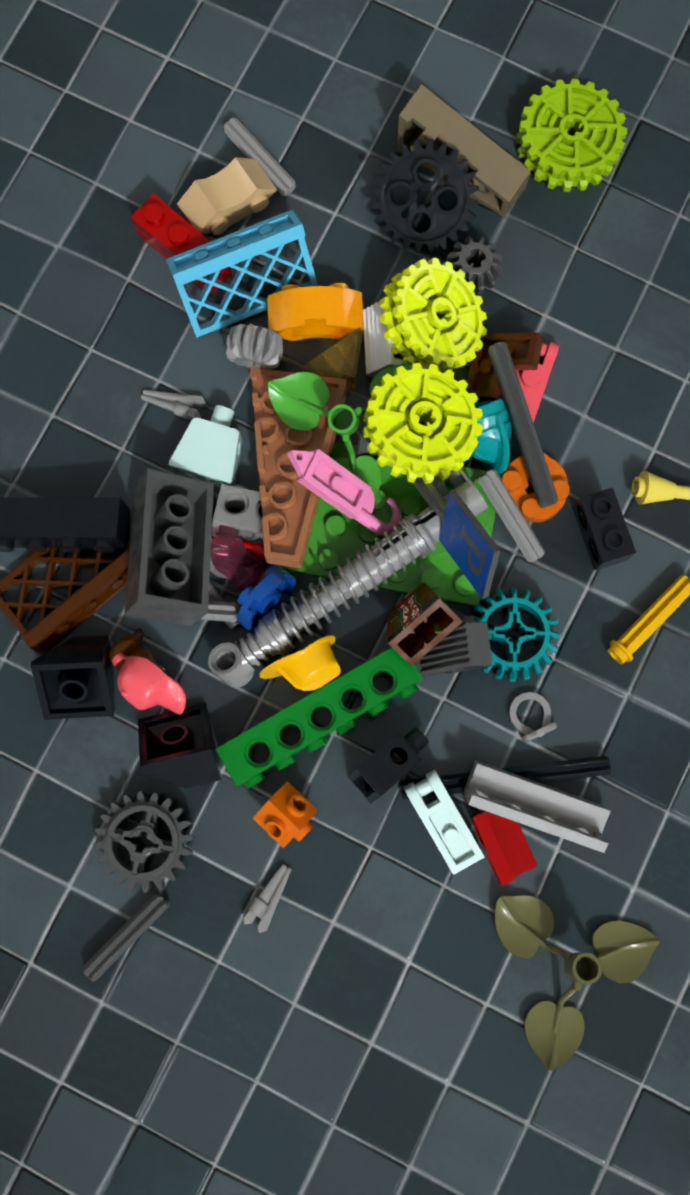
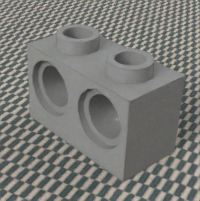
M221 484L213 516L212 536L221 534L253 543L257 541L264 544L260 492L249 490L242 485L235 484L230 486ZM237 508L241 512L231 513L228 509Z

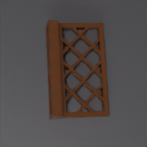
M127 542V549L115 560H104V553L97 552L96 559H80L81 551L74 553L73 558H57L59 548H47L46 552L33 553L0 580V608L21 633L22 639L29 648L40 655L47 653L127 586L130 544ZM39 563L48 564L46 580H30L32 568ZM56 564L72 565L70 581H54ZM79 565L95 566L94 577L88 582H77ZM12 585L21 586L19 603L6 602L1 594ZM29 586L45 587L42 604L27 603ZM52 587L68 588L67 599L60 605L50 604ZM12 609H18L17 615ZM25 610H41L40 621L28 630L23 624Z

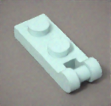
M434 769L425 774L427 778L416 784L411 782L403 788L454 875L485 858ZM434 791L438 799L426 805L422 797Z

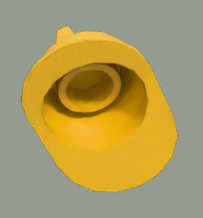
M334 635L325 636L303 650L271 663L260 672L259 677L271 679L283 676L296 689L302 691H315L322 688L341 673L340 666L331 648L336 637Z

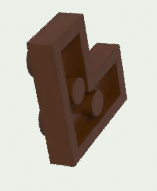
M539 332L487 333L486 336L480 338L484 345L481 350L475 352L477 357L471 362L466 391L468 393H475L478 397L477 402L500 399L502 392L488 353L489 347L498 342H506L515 370H537L544 338Z

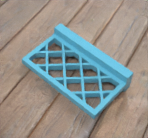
M293 209L165 259L197 338L268 310L267 298L258 296L264 282L278 286L275 293L279 292L282 286L291 285L288 283L295 270L298 269L305 272L309 280L298 286H318L304 238L306 236L305 231ZM297 240L299 248L292 260L279 255L285 244ZM260 254L269 257L261 272L248 267L252 258ZM276 261L289 266L282 280L269 276ZM227 267L237 270L230 285L216 280L220 271ZM244 273L258 278L251 292L237 288ZM194 280L205 282L199 297L186 293L184 284ZM212 286L226 290L220 305L206 300ZM233 294L247 299L243 308L236 311L227 308ZM190 302H193V303H195V305H194V307H193V308H192V306H191V303H190ZM202 306L216 311L211 321L198 324L196 318Z

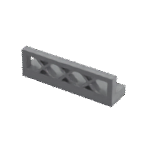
M475 760L463 790L468 805L605 853L609 843L602 835V832L611 812L608 807Z

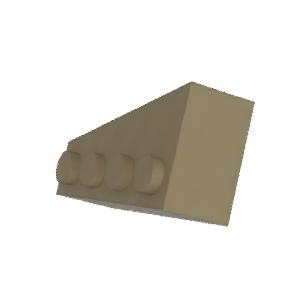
M420 85L399 114L396 151L402 154L401 145L404 143L409 146L411 151L414 150L416 139H420L423 148L427 147L429 139H434L435 149L439 150L444 142H447L446 153L449 155L456 149H459L456 160L459 163L466 159L469 160V163L464 168L465 173L476 172V175L469 180V184L478 185L479 190L471 193V197L479 200L481 204L505 218L525 190L531 171L425 86ZM423 162L420 165L437 175V169L432 163ZM444 176L441 178L446 182L449 181L448 176Z

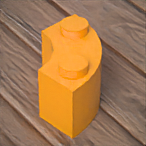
M333 283L329 286L307 287L285 285L281 287V291L267 296L268 329H273L276 333H279L283 337L282 339L291 342L309 338L342 340L364 331L362 292L348 289L347 284Z

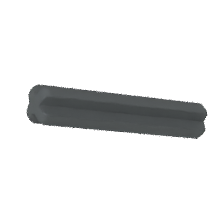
M155 893L82 967L84 975L93 982L98 980L169 908L170 903L161 893Z

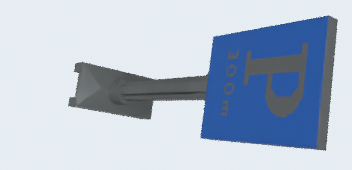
M366 422L359 424L356 431L359 436L358 445L353 446L356 458L364 455H378L377 453L370 454L367 449L371 440L363 437V428L367 426ZM416 478L413 484L442 521L439 541L481 599L487 598L498 563L500 548L456 491L449 492L446 502L433 483L425 484L422 478Z

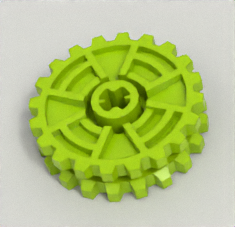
M561 79L555 82L553 88L546 84L541 87L540 96L533 94L530 97V107L525 106L523 109L522 118L518 126L519 132L516 136V143L521 145L517 150L518 158H525L524 166L535 173L533 179L538 183L542 180L547 181V188L554 189L558 185L562 186L563 192H570L571 187H577L579 191L586 190L588 183L594 186L600 184L602 180L601 175L608 177L613 170V165L618 162L619 153L622 152L625 145L622 140L627 135V128L621 126L625 122L626 117L624 113L617 112L619 102L616 99L609 100L607 98L609 92L603 88L600 91L594 89L595 83L588 81L586 85H581L579 79H572L570 84H565Z

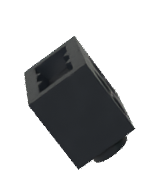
M613 487L580 497L572 508L594 571L627 561L636 553Z

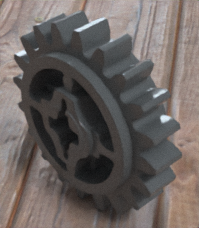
M145 791L138 792L136 803L132 796L124 795V807L117 802L111 803V808L115 813L114 816L110 814H102L100 816L107 823V827L95 828V832L104 837L103 841L93 844L94 848L104 850V854L99 856L96 862L102 863L107 861L109 863V866L103 873L104 876L114 872L117 873L114 885L118 886L128 879V891L130 892L137 888L139 882L144 893L150 891L152 881H154L158 889H162L165 887L164 876L171 881L178 879L174 867L183 870L187 868V864L181 859V856L192 855L193 850L185 847L184 843L195 839V836L184 834L183 830L189 827L192 822L189 820L180 822L179 817L183 814L184 808H178L172 812L173 799L168 798L161 805L160 793L158 792L152 794L149 802L147 801ZM145 811L143 820L140 821L135 829H121L122 824L130 816ZM158 816L168 825L172 841L167 840V838L160 834L157 823ZM147 833V839L158 845L145 847L141 850L142 844L131 838L143 836ZM117 842L128 849L131 856L130 860L132 861L131 866L122 859ZM154 853L169 855L166 861L157 869L144 871L146 862L149 861V858Z

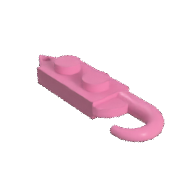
M315 449L311 452L297 450L287 452L298 474L296 481L348 518H354L373 533L384 536V531H387L389 534L395 531L394 525L400 526L399 521L402 518L401 509L393 498L389 497L387 499V503L392 509V518L388 523H384L372 515L375 503L374 493L371 490L372 487L320 449Z

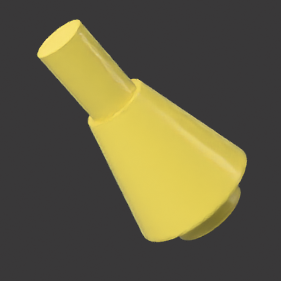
M642 471L632 482L631 493L639 505L668 501L674 498L690 500V486L676 485L672 481L647 471Z

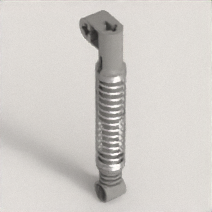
M462 469L458 472L451 470L449 478L441 480L438 476L434 477L432 483L446 502L449 490L445 482L448 481L455 488L452 491L458 493L475 517L488 508L486 501ZM430 506L418 515L410 514L405 517V519L399 521L400 527L397 525L393 526L395 531L390 534L384 531L385 538L382 540L375 538V545L371 547L369 544H366L365 552L356 551L357 557L353 560L347 557V564L344 566L337 564L339 576L332 570H328V576L331 580L329 583L323 577H319L320 589L313 583H309L311 595L301 589L300 596L302 601L295 596H291L290 600L293 608L282 602L281 608L284 614H281L276 609H272V612H268V614L258 620L257 627L254 628L255 633L250 631L247 633V639L244 636L239 639L240 644L235 641L234 643L227 642L217 645L209 655V669L230 687L240 688L246 685L254 675V670H256L255 664L260 667L263 665L262 660L265 662L270 660L269 655L272 657L276 655L284 656L289 651H292V649H295V644L292 640L294 636L303 643L304 640L299 633L304 629L310 636H313L309 629L310 625L315 623L318 629L322 630V626L318 621L320 618L324 617L328 623L332 622L327 613L333 610L338 617H341L337 609L340 604L346 610H350L346 601L350 597L356 604H359L358 598L362 595L369 598V590L373 588L375 591H378L377 585L381 582L387 585V578L390 576L397 578L396 572L401 569L406 572L405 565L408 563L416 565L415 558L419 556L425 559L426 556L435 551L437 543L440 542L439 536L442 527L440 517Z

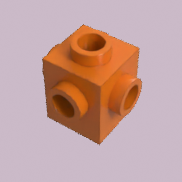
M287 781L252 819L282 848H285L293 838L300 842L314 827L309 821L318 810Z

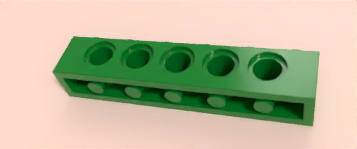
M391 647L216 748V751L236 787L245 784L247 789H250L266 779L263 773L276 766L278 771H281L295 763L297 759L294 755L307 748L308 752L312 753L326 745L328 742L325 737L331 733L338 731L341 736L358 726L357 718L366 713L372 718L388 709L389 706L386 703L388 700L397 695L403 700L419 690L416 684L421 682L423 678L415 664L411 666ZM384 673L391 677L393 686L390 690L380 692L375 689L372 681L377 674ZM348 691L358 692L363 699L362 705L354 710L347 709L342 703L343 695ZM319 708H325L332 714L331 723L323 728L317 727L312 723V714ZM287 726H296L301 731V738L295 745L289 746L282 741L281 734ZM264 743L269 747L270 756L266 762L257 764L251 758V750L256 744Z

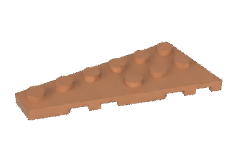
M250 367L265 559L269 564L302 569L320 497L296 481L298 474L287 452L292 450L311 452L312 450L320 449L331 457L337 433L330 428L328 417L320 415L318 425L311 431H298L286 425L278 416L271 403L268 393V382L294 374V372ZM320 376L325 381L330 393L329 402L323 409L331 410L336 405L344 404L349 388L347 379Z

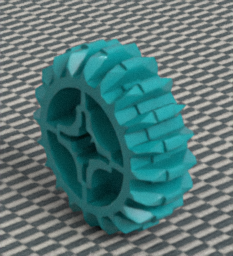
M512 587L509 590L508 598H506L504 591L498 589L495 592L496 601L490 595L483 599L487 608L479 604L474 606L473 610L480 618L473 617L475 622H487L491 614L500 609L507 608L505 624L488 629L490 642H498L503 646L507 661L497 657L490 649L492 666L483 667L482 671L486 674L493 666L496 667L495 679L500 680L504 672L508 671L509 682L516 681L517 671H519L521 678L526 681L530 679L529 668L536 675L543 672L538 661L545 665L552 663L553 660L545 652H558L559 647L550 643L549 640H557L561 637L560 632L550 631V628L556 626L559 621L557 618L547 620L546 616L553 609L551 606H547L543 610L538 607L543 600L541 596L530 602L528 601L530 597L529 590H525L521 598H517V589ZM518 609L532 617L538 630L523 624ZM511 624L512 627L516 628L515 632L519 631L520 635H522L514 641V646L513 642L508 641L510 637L506 638L505 634H502L511 628ZM539 641L535 654L526 661L518 662L521 644Z

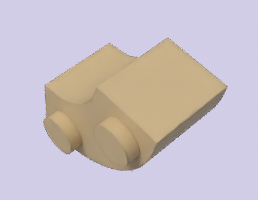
M235 157L227 167L215 175L195 180L177 205L190 224L201 234L213 233V235H220L229 226L241 221L251 213H258L264 210L269 204V198L277 189L256 159Z

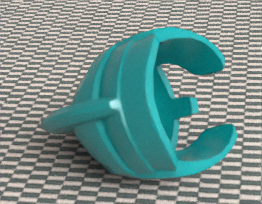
M503 399L481 401L474 405L475 408L482 409L483 416L477 423L483 425V431L477 437L479 443L471 456L480 460L486 470L494 469L499 475L507 469L509 464V440L511 438L512 424Z

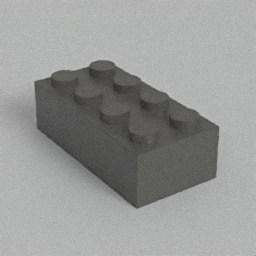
M147 468L135 484L124 615L194 626L208 613L214 483Z

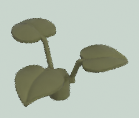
M528 895L500 896L495 905L494 923L498 938L505 949L516 957L528 959L536 954L540 945L543 949L565 960V975L573 982L558 998L557 1005L550 1001H540L529 1009L525 1017L524 1032L527 1042L545 1069L553 1071L565 1064L576 1052L584 1036L585 1024L582 1013L575 1007L564 1006L565 1001L576 991H580L582 984L589 985L598 981L601 973L617 983H629L636 980L646 970L654 951L660 944V940L653 933L636 924L625 921H609L600 925L592 934V945L598 954L593 955L582 952L570 954L568 951H563L544 941L551 936L554 930L553 913L545 902Z

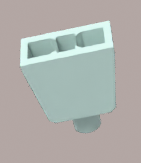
M216 405L210 421L194 417L168 465L172 473L214 483V486L221 488V484L235 485L242 447L240 431L230 427L235 412L227 407Z

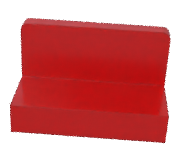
M484 810L469 816L495 878L500 885L503 886L514 881L515 876L537 866L518 822Z

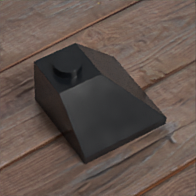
M108 635L72 637L31 662V670L44 720L114 716V665L108 656L111 648Z
M206 703L186 707L180 715L170 711L138 719L140 769L143 773L186 789L222 780L219 755L216 751V742Z

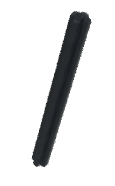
M607 756L501 768L539 783L604 776L611 773L610 761ZM470 772L439 777L449 794L463 793ZM425 778L401 781L400 789L402 798L406 800L409 799L403 788L404 786L411 782H414V784H416L424 780ZM432 791L423 797H431L437 795L434 791Z

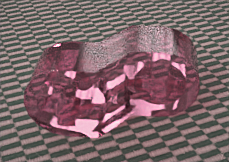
M218 534L214 537L211 544V560L215 570L230 578L237 591L243 592L249 586L255 588L262 581L265 574L261 558L245 549L239 536Z

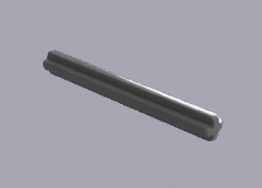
M495 343L489 347L488 353L538 504L541 508L552 506L558 502V496L507 343Z

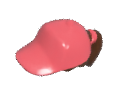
M138 628L134 634L117 641L110 648L108 656L113 665L118 669L117 685L122 696L138 710H146L159 705L176 714H182L186 706L185 692L178 682L167 675L166 669L154 660L150 650L140 647L144 637L143 630Z

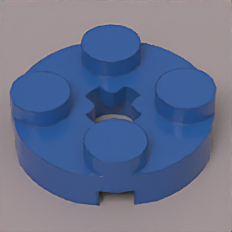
M275 564L272 565L255 588L249 586L239 596L237 602L242 606L237 613V621L248 631H251L252 626L254 628L257 627L258 620L268 614V612H272V609L278 611L281 609V602L279 600L284 592L289 596L291 595L296 579L285 569Z

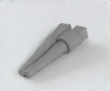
M143 390L141 395L142 400L189 420H192L194 417L201 418L198 410L194 409V407L201 409L206 404L202 396L153 390Z
M282 864L258 897L255 896L247 907L248 910L243 915L244 924H251L256 916L260 918L257 923L259 933L267 931L292 869Z

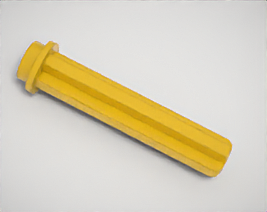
M680 575L617 641L612 640L609 643L610 648L607 651L615 661L623 665L626 661L631 662L633 660L632 654L690 595V578L686 575Z

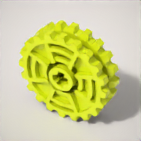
M432 258L428 262L425 259L419 260L414 265L412 264L403 270L402 273L399 272L391 278L392 283L387 284L383 290L387 297L380 299L379 305L384 309V314L379 316L380 323L385 324L387 328L383 335L385 340L392 341V352L395 355L400 353L403 356V364L412 365L413 363H420L426 369L429 368L430 364L438 365L439 372L445 373L448 369L453 371V368L466 365V362L477 357L475 352L481 350L484 345L480 338L487 334V329L482 325V321L487 319L486 312L481 311L480 308L483 300L481 296L475 295L474 289L476 286L472 281L467 282L464 279L465 273L461 269L454 271L452 263L448 261L441 265L438 258Z
M413 363L411 370H406L403 366L396 368L395 376L387 373L382 377V385L374 387L363 416V421L367 424L363 428V437L371 440L367 449L370 454H378L379 458L376 463L380 467L386 465L391 467L390 474L396 478L402 473L406 475L407 482L412 483L415 482L416 478H422L425 484L432 483L435 476L445 480L449 478L451 470L458 472L462 469L464 462L469 460L479 443L477 437L483 431V425L477 423V421L482 418L483 412L482 409L475 408L474 404L478 400L476 394L466 391L468 383L464 379L460 381L454 379L455 372L449 369L445 373L439 372L438 365L430 364L428 369H423L420 363ZM419 421L426 423V426L421 425Z

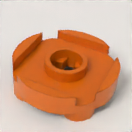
M545 453L543 454L558 496L556 504L541 508L535 493L528 494L526 492L530 477L523 456L516 458L507 466L501 479L527 521L544 522L554 517L564 506L570 492L568 478L564 469Z

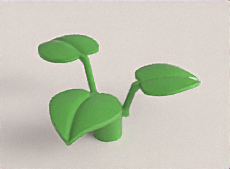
M394 365L381 370L370 384V393H372L375 386L382 385V377L387 373L395 376L396 368L403 366L406 370H411L412 365ZM297 372L269 381L268 393L271 403L278 416L289 427L298 431H311L318 425L320 415L328 417L330 428L339 435H342L349 454V459L339 457L335 461L372 487L371 490L374 493V498H376L382 481L381 469L376 463L377 461L371 456L364 455L356 458L350 435L357 431L360 424L359 416L365 413L367 406L353 409L346 404H339L331 410L323 409L329 402L330 393L325 381L314 373Z

